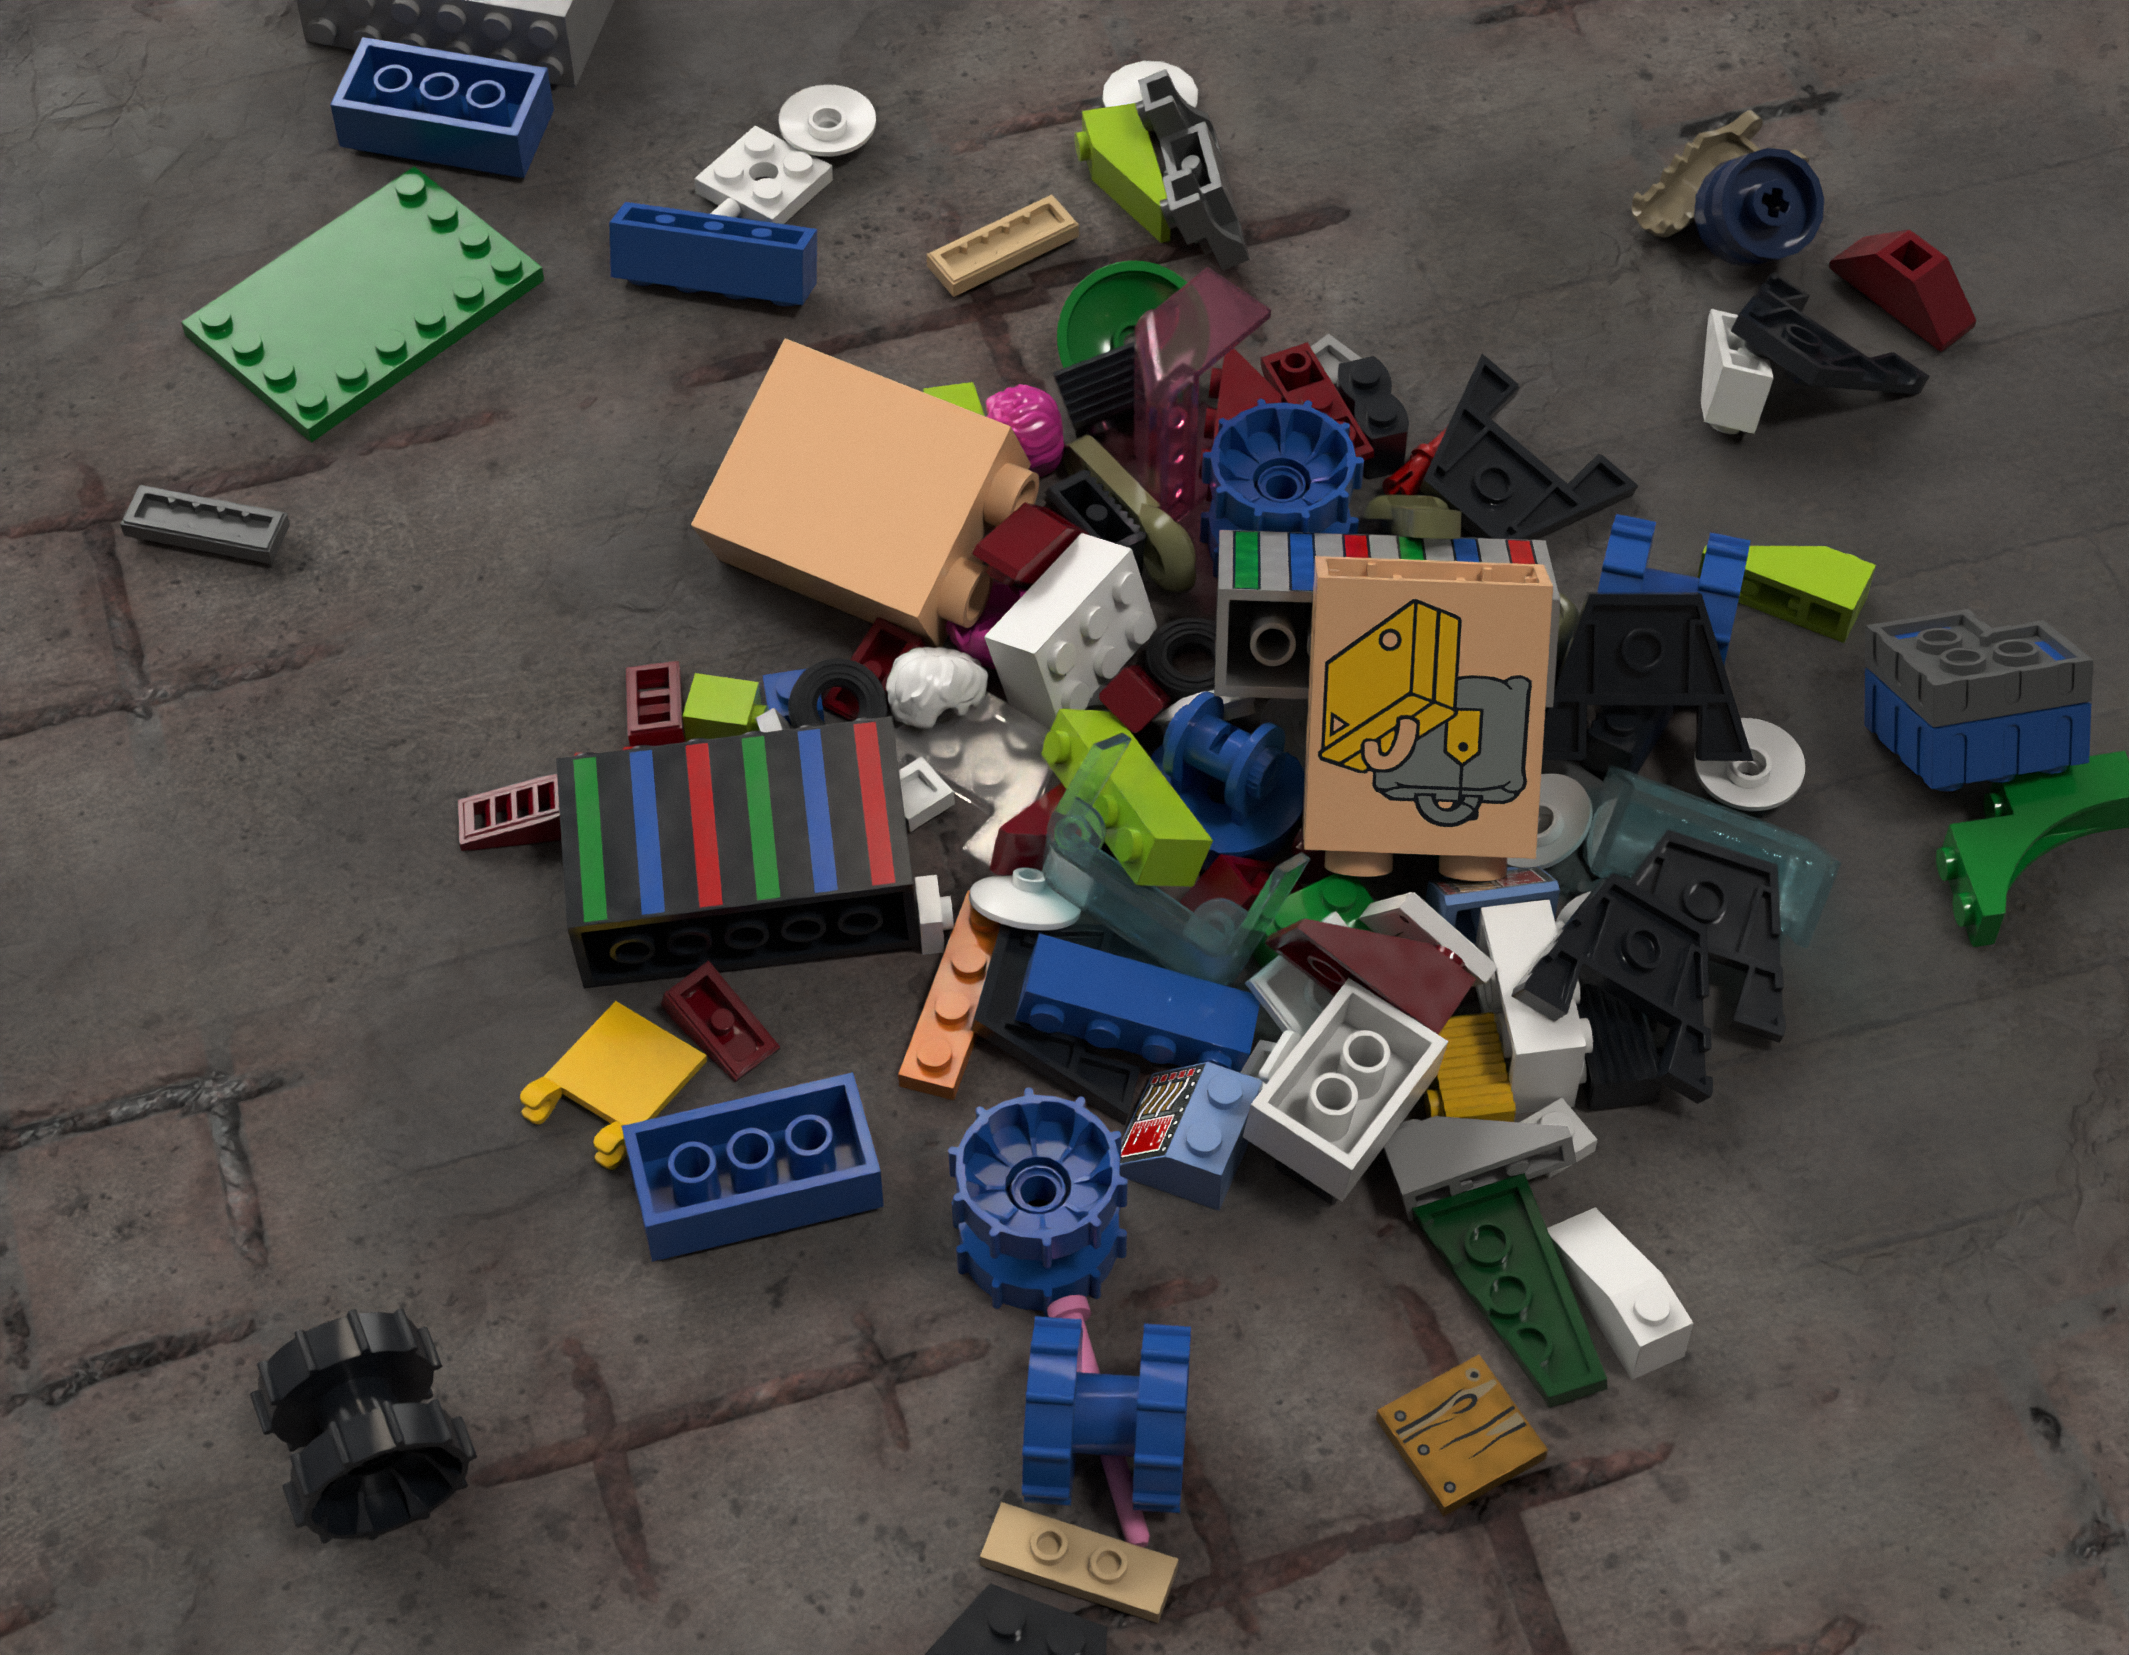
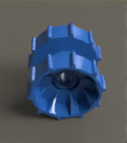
M1258 399L1257 406L1242 411L1229 421L1224 418L1219 419L1218 434L1214 439L1211 452H1204L1202 459V483L1210 484L1212 502L1209 512H1202L1200 515V542L1208 544L1210 558L1213 561V577L1218 578L1220 530L1358 534L1359 519L1351 517L1348 506L1351 502L1353 490L1362 488L1364 459L1355 455L1353 443L1349 438V423H1337L1327 414L1312 408L1310 400H1306L1303 405L1292 403L1266 404L1264 399Z
M1616 514L1611 528L1597 592L1701 593L1722 661L1725 665L1751 540L1710 532L1701 576L1698 578L1648 568L1656 522Z
M1030 1087L1024 1090V1096L1006 1100L988 1110L981 1106L977 1107L976 1120L966 1131L959 1147H950L948 1149L949 1172L951 1177L956 1178L957 1190L951 1204L953 1227L959 1229L960 1245L956 1248L958 1273H969L977 1285L992 1297V1306L995 1309H999L1002 1304L1024 1310L1043 1311L1044 1316L1048 1317V1306L1062 1297L1070 1295L1087 1297L1091 1295L1094 1299L1100 1298L1101 1284L1110 1274L1116 1259L1125 1258L1127 1255V1231L1119 1228V1211L1121 1207L1127 1206L1128 1191L1127 1178L1120 1177L1121 1132H1110L1096 1115L1085 1108L1084 1097H1078L1073 1102L1056 1096L1034 1095L1033 1089ZM1036 1199L1050 1202L1043 1207H1033L1027 1204Z
M1035 1316L1030 1345L1022 1452V1496H1024V1503L1071 1506L1076 1453L1134 1457L1133 1510L1180 1513L1191 1327L1144 1324L1140 1376L1082 1373V1319Z

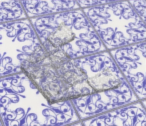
M986 691L979 707L974 708L970 705L966 715L957 716L952 708H948L937 717L932 729H921L913 725L904 724L895 729L894 734L899 770L922 756L953 790L954 794L991 816L962 848L963 860L991 877L997 876L989 868L999 827L1042 797L1053 770L1041 755L1045 736L1050 729Z

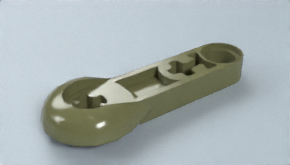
M1085 435L1064 445L1062 461L1069 477L1082 470L1091 471L1090 477L1097 478V484H1103V490L1109 491V497L1115 498V504L1122 505L1121 511H1127V517L1134 518V524L1140 525V531L1146 532L1143 563L1146 573L1153 582L1165 591L1177 593L1190 591L1195 586L1196 554L1191 538L1185 529L1175 522L1171 516L1159 509L1161 505L1092 436Z
M1377 496L1369 502L1363 517L1382 519V532H1390L1397 535L1434 539H1460L1462 511L1450 510L1444 501L1433 496Z

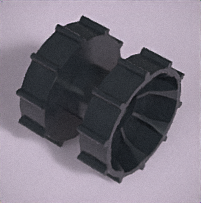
M355 1309L350 1310L347 1316L325 1322L310 1330H297L294 1333L295 1338L282 1346L268 1361L257 1363L260 1373L258 1390L250 1393V1397L263 1434L269 1435L274 1433L281 1441L287 1444L290 1452L297 1450L299 1447H306L300 1453L290 1455L292 1463L290 1482L282 1485L297 1528L306 1525L313 1533L319 1535L322 1543H327L332 1539H354L369 1537V1540H375L381 1533L399 1528L419 1518L422 1520L428 1519L430 1517L429 1512L444 1503L457 1490L468 1487L465 1477L468 1473L469 1461L476 1459L477 1454L462 1416L452 1418L446 1410L441 1408L438 1399H433L429 1403H420L422 1400L431 1399L434 1396L431 1390L434 1371L440 1369L442 1364L428 1327L418 1329L411 1320L407 1319L404 1309H398L394 1313L370 1312L360 1314Z

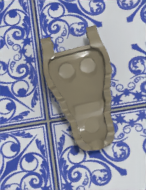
M1748 110L1732 123L1713 131L1699 133L1692 143L1687 142L1682 156L1676 154L1673 157L1669 167L1663 169L1660 181L1657 184H1653L1643 195L1639 192L1634 194L1632 216L1639 225L1654 236L1663 238L1670 237L1690 223L1695 222L1696 194L1705 176L1722 162L1761 150L1750 140L1760 131L1763 120L1755 112ZM1794 149L1790 151L1804 159L1807 163L1809 162V158L1799 150Z

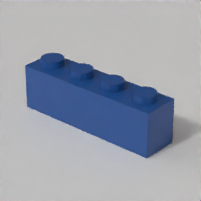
M625 202L609 222L611 277L627 279L634 285L645 286L655 283L675 286L677 290L692 293L703 290L723 293L725 297L740 300L751 297L771 300L775 305L788 307L797 304L803 305L817 284V229L630 202Z
M1039 933L1028 962L1014 1020L1029 1023L1032 1027L1042 1032H1061L1086 1039L1087 1042L1096 1047H1114L1136 1053L1153 1063H1171L1185 1067L1210 1062L1241 1072L1251 1052L1260 1002L1253 993Z

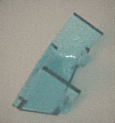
M1120 733L1093 744L1049 819L1042 863V871L1046 883L1057 894L1167 969L1224 986L1230 985L1240 975L1311 858L1301 852L1276 866L1249 911H1246L1231 900L1215 898L1204 902L1193 912L1156 886L1136 885L1120 862L1101 850L1106 836L1105 823L1100 813L1092 807L1129 745L1131 738L1124 733Z
M1609 766L1601 787L1583 853V858L1589 865L1591 873L1602 878L1612 872L1621 877H1624V875L1632 877L1667 829L1778 865L1781 922L1779 942L1783 934H1786L1797 945L1808 948L1841 865V862L1820 843L1793 831L1615 766Z

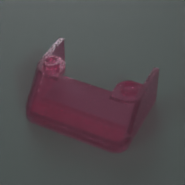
M1209 267L1205 268L1155 310L1150 309L1145 312L1135 327L1133 439L1139 482L1161 505L1159 509L1171 516L1177 523L1203 502L1207 496L1208 484L1202 483L1198 476L1202 448L1212 449L1213 446L1212 439H1203L1207 408L1213 407L1204 401L1198 404L1199 376L1271 318V309Z

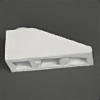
M1711 309L1707 324L1701 392L1704 422L1709 423L1714 429L1727 434H1737L1739 430L1755 434L1774 378L1770 361L1748 351L1744 346L1745 341L1730 331L1738 315Z
M1596 1207L1547 1228L1565 1273L1631 1380L1685 1356L1693 1321L1663 1274Z

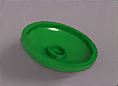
M1122 261L1106 265L1094 271L1073 289L1060 313L1057 327V347L1063 368L1124 346L1126 340L1131 337L1142 339L1150 336L1172 392V401L1164 404V406H1167L1182 397L1199 378L1209 353L1210 327L1201 299L1191 285L1181 276L1155 263Z

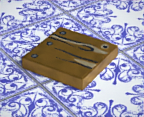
M1480 1354L1383 1406L1376 1413V1421L1443 1517L1544 1461L1548 1453L1547 1447Z

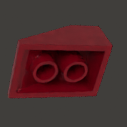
M1305 918L1270 934L1265 942L1267 946L1332 996H1335L1347 979L1350 978L1438 1035L1476 981V978L1463 969L1465 963L1462 958L1442 945L1434 947L1426 942Z

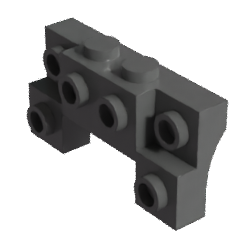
M1167 69L1138 80L1143 100L1135 103L1144 129L1147 131L1154 128L1160 141L1166 167L1160 169L1167 198L1160 200V206L1169 228L1177 227L1180 229L1187 245L1193 242L1195 244L1200 243L1205 255L1214 253L1222 271L1249 261L1250 257L1217 133L1208 113L1191 106L1180 96Z

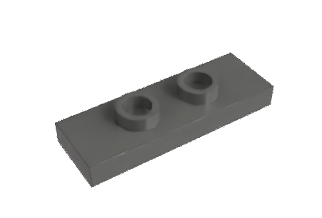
M139 485L120 525L124 536L272 564L287 533L290 522L288 514L285 512Z

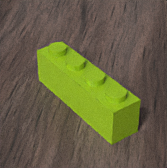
M1059 709L1051 730L1045 736L1041 755L1136 885L1193 887L1213 842L1212 838L1129 729L1111 711Z

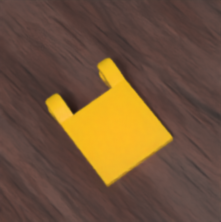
M615 1001L543 1077L532 1081L522 1090L520 1101L525 1107L521 1113L530 1122L537 1125L542 1124L550 1116L563 1094L611 1124L604 1127L595 1136L593 1145L598 1150L595 1154V1161L603 1167L613 1170L621 1164L627 1155L622 1126L656 1118L707 1062V1055Z

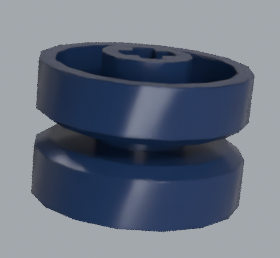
M1765 148L1722 162L1708 173L1696 194L1694 218L1699 236L1712 254L1729 264L1751 267L1799 253L1814 239L1823 221L1824 195L1818 176L1804 159L1788 150Z

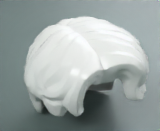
M942 647L914 648L894 660L892 670L887 679L885 688L888 692V703L891 713L896 721L921 729H932L937 717L945 709L952 708L957 716L966 715L970 705L978 708L986 693L988 674L987 670L981 667V662L976 658H972L967 653Z

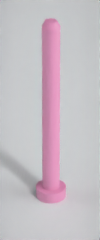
M1070 1295L1052 1302L1047 1308L1048 1317L1082 1319V1373L1100 1374L1085 1325V1321L1091 1316L1087 1298L1082 1295ZM1100 1455L1125 1541L1144 1548L1148 1545L1150 1534L1143 1512L1133 1510V1479L1125 1456Z

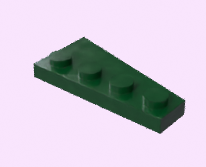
M1525 1173L1412 1208L1415 1223L1549 1408L1607 1389L1606 1374Z

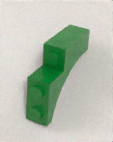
M2125 751L2089 756V763L2074 766L2068 765V768L2061 773L2048 774L2038 771L2020 775L2016 774L2013 780L2007 782H1993L1990 792L1985 794L1983 801L1986 819L1949 824L1943 845L1936 852V865L1940 878L1943 881H1949L1954 895L1953 912L1958 926L1966 928L1972 947L1995 944L2006 912V895L2018 877L2038 858L2060 845L2083 836L2129 828V759Z

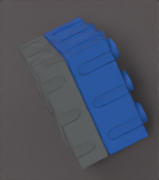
M1964 609L1865 626V666L1867 668H1865L1864 726L1872 733L1875 732L1879 736L1878 739L1894 754L1897 753L1901 757V761L1916 775H1920L1924 779V783L1931 789L1954 791L1962 788L1963 783L1984 780L2007 782L2013 780L2016 774L2020 775L2038 771L2048 774L2061 773L2068 768V765L2074 766L2089 763L2093 659L2046 621L2039 620L2021 625L1991 628L1984 621H1979L1972 611Z

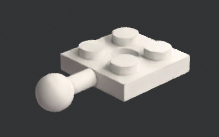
M754 126L695 178V193L719 205L710 214L729 217L740 216L743 219L785 224L833 180L832 165L811 154L801 152L792 147L788 142ZM758 177H770V178L760 179V180H758V181L754 180V179H756V178H758Z

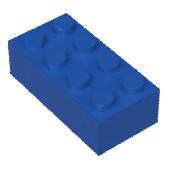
M364 37L330 104L340 147L525 178L554 112L547 68Z
M853 1072L622 1126L629 1166L652 1262L884 1207L881 1171Z

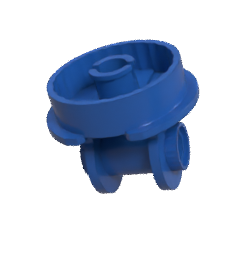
M1209 691L1199 694L1189 705L1186 704L1175 713L1166 730L1163 744L1150 758L1213 840L1201 869L1207 870L1220 854L1267 861L1284 847L1292 830L1303 815L1304 770L1296 757L1288 752H1284L1285 732L1283 728L1267 722L1250 734L1223 720V699L1219 696H1214V693Z

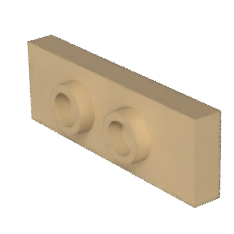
M1050 195L926 254L927 267L950 294L955 297L1079 237V224L1053 195Z
M1001 1502L980 1555V1566L1159 1623L1178 1570L1179 1559Z

